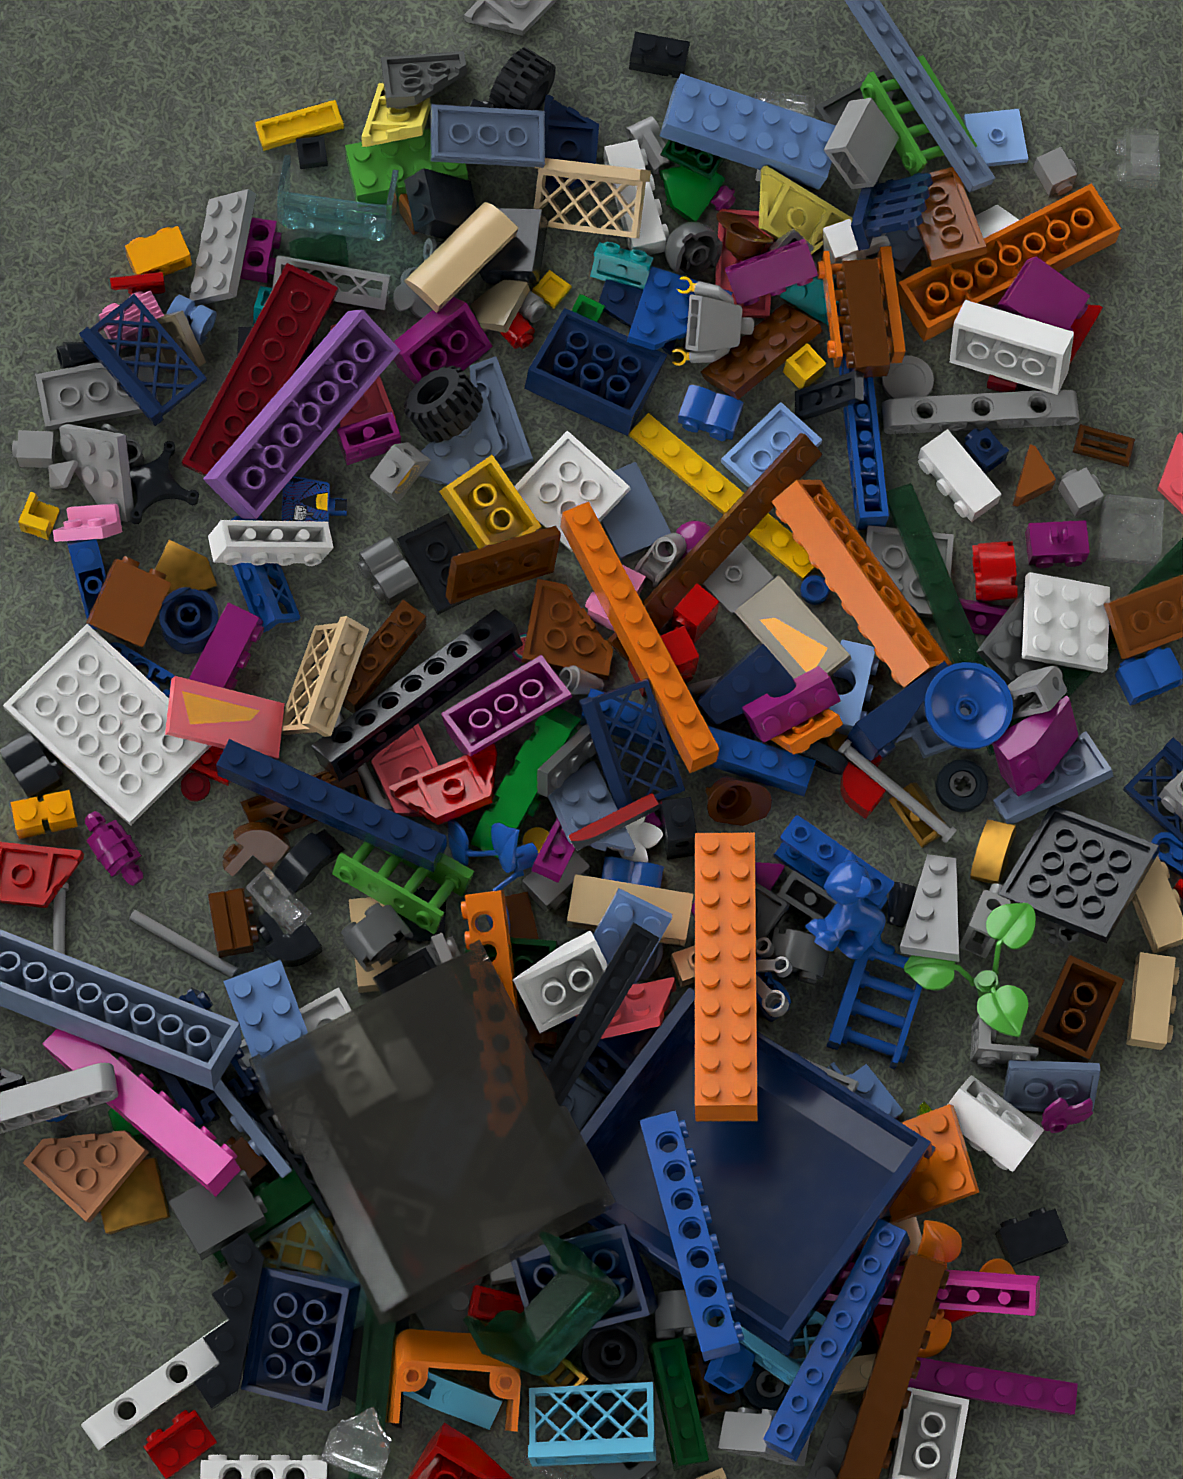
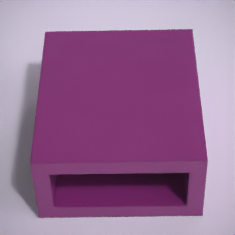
M1035 256L1025 262L997 307L1005 312L1073 331L1070 326L1075 319H1080L1087 310L1088 305L1085 303L1090 295Z

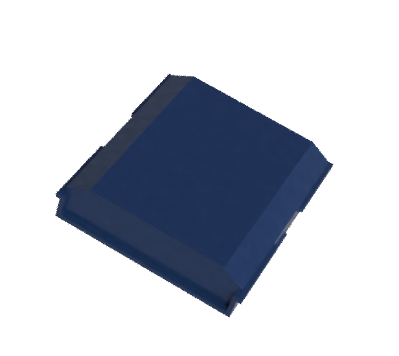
M688 988L546 1177L549 1188L546 1196L596 1230L626 1223L638 1252L682 1281L640 1124L642 1119L676 1110L678 1121L685 1120L689 1135L688 1138L683 1139L686 1149L692 1148L697 1166L691 1167L693 1176H700L705 1193L699 1195L701 1206L708 1205L712 1223L707 1224L709 1235L716 1234L720 1252L714 1253L717 1264L724 1263L728 1281L722 1282L725 1293L732 1292L736 1311L731 1312L732 1320L734 1322L740 1321L741 1327L788 1357L794 1349L793 1339L803 1330L866 1242L878 1219L883 1218L904 1189L922 1157L930 1159L936 1147L932 1146L931 1141L827 1076V1073L795 1052H789L758 1031V1121H696L695 991ZM673 1143L666 1144L662 1151L667 1153L673 1152L677 1145ZM675 1172L669 1179L679 1181L684 1178L685 1174L683 1172ZM689 1200L681 1201L677 1208L681 1210L689 1209L693 1202ZM690 1229L686 1232L685 1237L689 1239L697 1238L701 1231ZM698 1258L693 1262V1266L703 1268L708 1264L709 1260ZM706 1287L701 1291L700 1295L711 1297L717 1290L713 1287Z

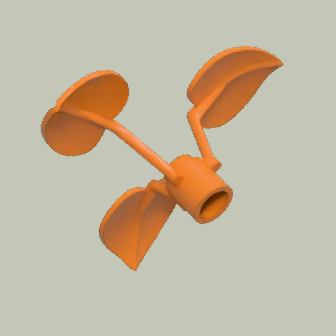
M925 1220L918 1254L945 1262V1269H947V1263L954 1261L961 1252V1236L947 1224ZM1000 1258L989 1260L979 1271L1016 1275L1012 1265ZM938 1309L935 1320L929 1318L926 1328L927 1331L931 1332L926 1349L920 1348L917 1357L927 1358L941 1352L948 1344L952 1333V1325L949 1320L943 1318L945 1314L943 1309Z

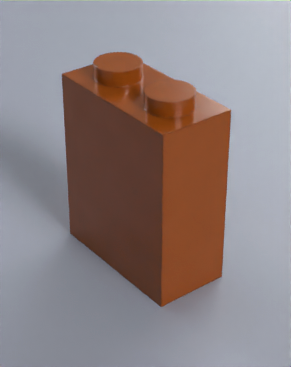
M123 556L122 561L114 559L86 623L143 648L171 583L165 580L166 574L150 568L148 573L138 568L139 562Z

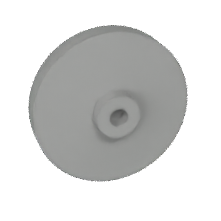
M904 356L902 363L890 362L888 375L882 377L883 389L890 399L929 396L934 384L931 368L922 359L914 356Z

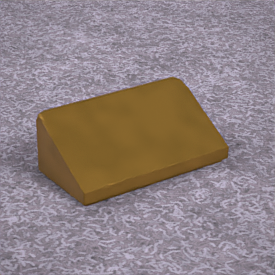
M917 782L910 783L903 788L945 823ZM894 796L888 800L921 848L941 836Z

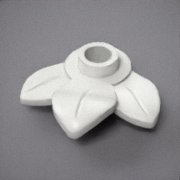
M645 817L626 826L636 848L633 856H624V850L608 848L613 851H619L622 859L648 863L646 849L657 845L663 837V832L655 825L644 822Z

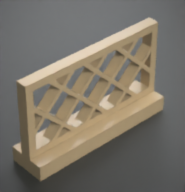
M545 158L544 168L535 167L538 169L534 209H542L550 203L557 213L555 217L548 221V227L639 239L646 182H650L651 170ZM546 175L554 176L561 185L551 195L545 188ZM561 177L569 179L566 182H564V180ZM576 179H580L587 189L576 198L568 186ZM587 180L595 182L592 185H590ZM602 182H606L613 192L602 201L594 189ZM614 184H622V185L619 186L618 188H616ZM629 185L637 186L636 198L628 204L620 192ZM564 190L572 202L561 210L554 201V198ZM590 193L598 205L587 214L579 202ZM617 197L624 209L613 217L605 205ZM574 206L583 216L575 225L571 224L565 216ZM602 209L610 221L603 227L597 228L591 217ZM627 212L633 219L632 232L623 231L617 222ZM561 218L563 223H557V221ZM585 222H587V223L589 224V226H582V225H583ZM613 225L616 230L608 229V228Z
M348 616L340 617L338 623L314 626L284 709L281 734L292 735L317 732L324 737L332 735L369 631L367 627ZM325 634V638L321 641L322 635ZM327 648H329L328 651L322 656L323 652ZM319 674V677L312 683L313 679ZM309 701V704L303 709V706Z

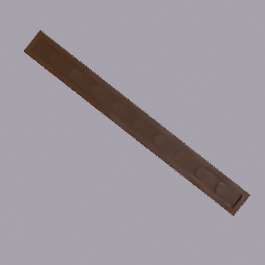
M800 433L642 602L657 631L673 616L674 608L696 584L701 586L774 507L772 501L792 483L799 480L823 455L806 434ZM614 632L607 640L608 643L625 661H629L624 647L616 632Z

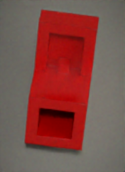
M879 755L870 762L878 767L883 758ZM848 762L840 781L841 795L851 809L867 819L883 799L886 790L859 767L857 768Z

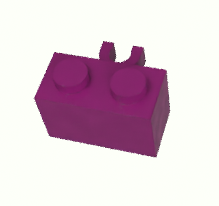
M1086 520L1029 523L1025 531L1028 565L1036 564L1037 568H1049L1054 563H1065L1067 567H1076L1082 565V562H1086L1090 554Z

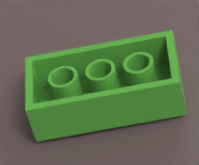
M425 129L422 136L369 147H362V142L345 145L346 162L358 209L399 201L401 194H407L404 180L423 168L468 180L465 163L431 162V129Z

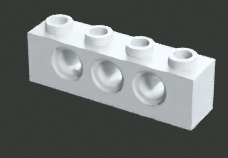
M208 1455V1460H201L200 1479H224L225 1474L230 1470L239 1471L242 1475L241 1479H255L258 1472L262 1470L270 1471L273 1474V1479H287L288 1474L293 1470L303 1472L305 1475L304 1479H327L328 1463L327 1460H321L320 1455H303L302 1460H290L289 1455H271V1460H258V1455H240V1460H227V1455Z

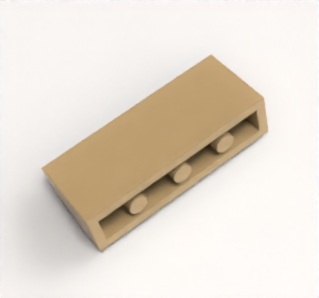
M484 202L404 282L437 313L516 236L519 228L494 205Z
M575 874L567 927L595 932L615 893L620 888L673 914L672 920L659 943L685 947L694 894Z

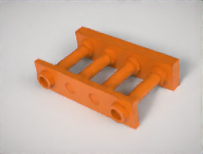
M884 246L880 247L877 257L873 259L878 260L890 362L902 363L906 350L892 247ZM823 251L821 262H817L818 279H823L831 341H827L828 358H833L834 368H838L841 365L843 354L849 351V342L841 343L839 329L846 325L845 316H838L836 301H840V298H843L842 289L834 290L832 276L841 271L842 263L831 264L829 251Z

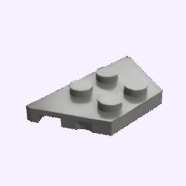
M478 0L464 14V20L468 23L523 36L557 0Z

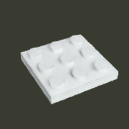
M568 431L514 486L538 522L545 529L552 526L558 528L561 533L560 542L571 552L573 550L560 528L562 512L589 501L599 522H601L631 490L628 484Z
M1028 573L1025 576L1022 659L1101 673L1106 671L1108 664L1109 619L1104 603L1110 602V587L1037 573Z

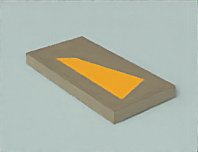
M779 575L734 611L735 615L754 637L770 650L794 679L817 666H820L831 676L852 659L845 648Z

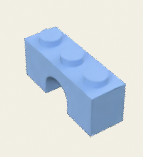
M841 640V645L850 654L852 659L837 670L833 676L846 679L852 685L853 690L847 694L839 695L841 702L829 707V709L837 713L843 723L835 731L848 736L855 723L867 715V711H863L862 706L864 701H870L873 685L868 684L870 675H876L879 658L874 657L875 647Z

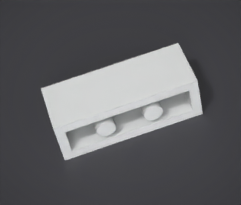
M948 429L920 449L918 455L920 468L924 473H931L937 480L936 486L944 496L949 495L955 502V510L962 518L967 517L973 522L998 504L1002 494Z

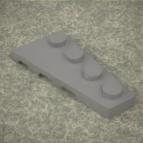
M927 854L900 944L901 954L960 962L956 858Z

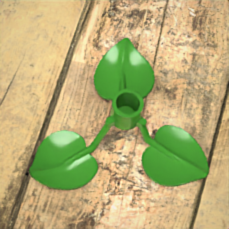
M1012 903L999 906L989 914L986 921L987 933L991 938L998 940L995 947L992 971H981L973 978L960 965L955 964L956 961L911 955L904 966V972L923 988L941 990L953 982L955 978L954 970L958 971L969 981L971 986H976L979 996L977 1011L982 1021L1000 1033L1020 1037L1028 1013V999L1026 994L1018 987L1012 985L1000 986L998 968L1003 943L1008 948L1017 950L1024 947L1031 940L1036 926L1035 911L1032 905L1028 903Z

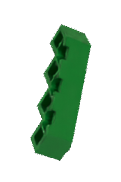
M557 706L539 716L529 740L526 739L515 758L513 768L509 775L506 774L495 793L494 801L489 810H486L470 844L484 851L494 850L491 839L493 824L502 823L510 828L520 829L528 816H535L541 804V801L537 800L539 796L537 770L579 731L577 727L581 721L580 718ZM518 836L517 846L521 840L520 836Z

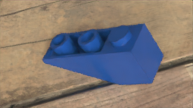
M97 539L67 541L86 618L88 619L106 579Z

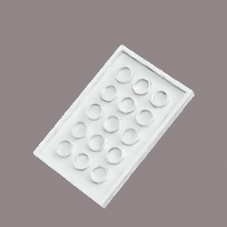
M88 624L3 705L4 709L130 826L211 747V745L166 735L169 698Z

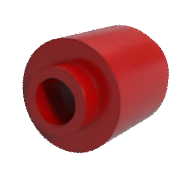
M518 311L507 333H499L514 349L519 347L524 349L533 342L535 329Z

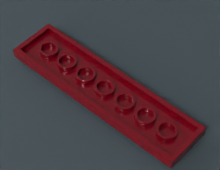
M286 263L181 462L182 466L203 476L207 475L296 372L339 291L338 287Z

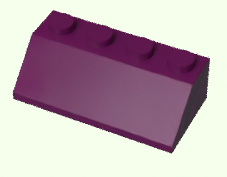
M540 655L442 712L441 716L447 734L461 753L472 756L572 698V694L543 656Z

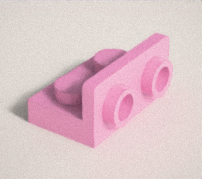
M118 504L67 508L68 521L63 522L64 527L53 530L54 541L59 542L104 539L122 532Z

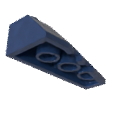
M943 661L857 721L846 740L848 739L852 742L850 745L870 761L879 755L884 758L896 748L895 742L924 702L926 691L931 681L940 671L948 666L947 663Z

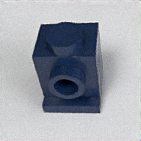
M987 427L982 431L975 428L964 438L966 442L963 448L985 475L1004 462L1009 453V449L1006 446L1003 447ZM984 442L988 449L982 448L980 444Z

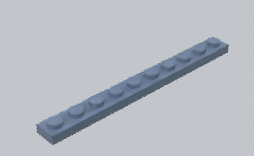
M844 0L969 193L991 185L995 180V176L880 0Z

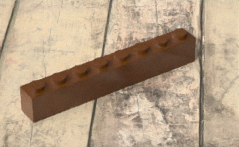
M908 1252L837 1479H879L882 1468L888 1469L893 1453V1451L888 1450L891 1438L896 1440L898 1438L902 1421L897 1419L901 1408L907 1409L912 1391L907 1390L910 1378L915 1380L917 1378L921 1361L916 1359L920 1348L926 1349L931 1332L926 1330L929 1318L934 1320L936 1318L940 1301L935 1299L939 1288L944 1290L950 1272L945 1270V1262L915 1252Z

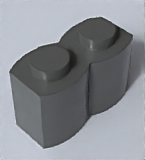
M390 536L359 552L360 562L357 563L358 568L365 578L370 576L375 583L372 589L379 601L385 599L386 603L391 606L419 590L418 579Z

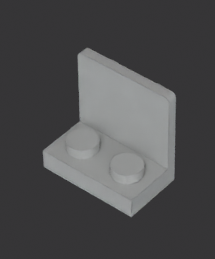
M979 1015L972 1025L970 1061L978 1062L977 1065L980 1067L992 1068L996 1066V1063L1007 1064L1008 1068L1009 1060L1034 1061L1038 1055L1039 1048L991 1044L995 1042L996 1030L983 1022Z

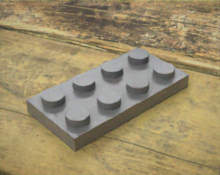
M249 189L209 199L189 298L195 301V305H205L237 296L256 193Z
M149 353L141 354L140 361L151 362ZM136 355L122 358V360L135 361ZM100 362L35 374L46 431L59 429L60 426L66 424L81 425L143 413ZM128 366L134 373V366ZM139 367V380L153 382L152 368ZM146 387L152 394V387Z

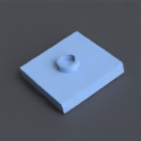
M1019 109L964 114V124L977 144L976 149L988 167L1028 162Z

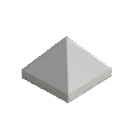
M74 460L48 465L50 488L56 490L68 487L78 462Z

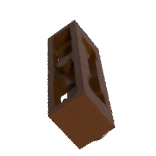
M405 600L400 602L362 649L342 704L343 707L354 714L363 706L426 628V616Z

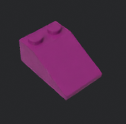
M1065 696L1060 699L1050 711L1031 715L1013 725L996 742L992 743L1000 774L1018 797L1044 783L1079 737L1069 697Z

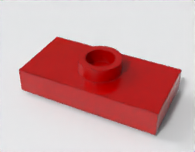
M479 1285L473 1286L468 1317L522 1330L529 1329L520 1295Z

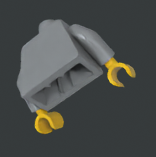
M684 276L679 278L680 280H687L690 286L685 291L677 289L678 292L682 294L694 292L695 295H690L686 347L685 349L683 347H676L672 351L681 352L684 359L682 361H673L674 365H683L688 360L691 363L715 362L728 354L730 348L739 346L740 334L751 335L753 333V319L742 317V306L734 304L733 297L723 288L700 281L693 283L690 278Z

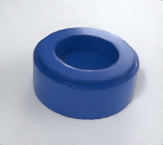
M811 575L805 578L800 588L804 601L812 605H818L826 601L830 592L825 583V578L818 575Z

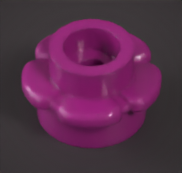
M726 185L718 189L711 200V203L716 206L715 209L717 211L721 209L728 210L736 200V197L733 196L735 189H730Z

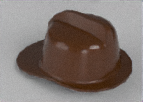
M726 211L716 214L719 223L726 228V249L741 261L760 255L765 244L773 242L772 238L763 234L754 224L740 215Z
M724 777L717 780L711 787H706L705 789L708 795V814L714 821L744 826L765 818L771 809L772 799L770 792L764 786L757 783Z

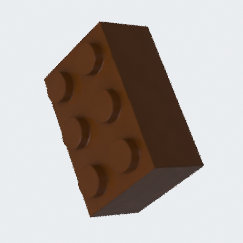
M1069 955L1063 964L1029 1042L1071 1062L1088 1063L1125 980Z

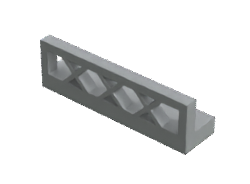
M277 256L273 288L281 275L282 264L286 265V263H289L303 270L302 268L308 269L305 271L307 273H311L314 270L322 271L328 279L324 281L339 289L334 299L335 302L385 310L388 304L390 275L284 256ZM342 275L350 276L356 285L338 283L335 280ZM370 280L383 282L382 290L367 288L363 285Z

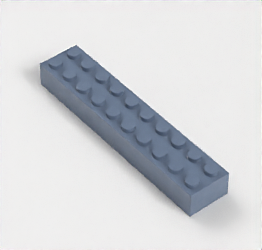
M0 929V1006L211 1090H214L242 1044L239 1022Z

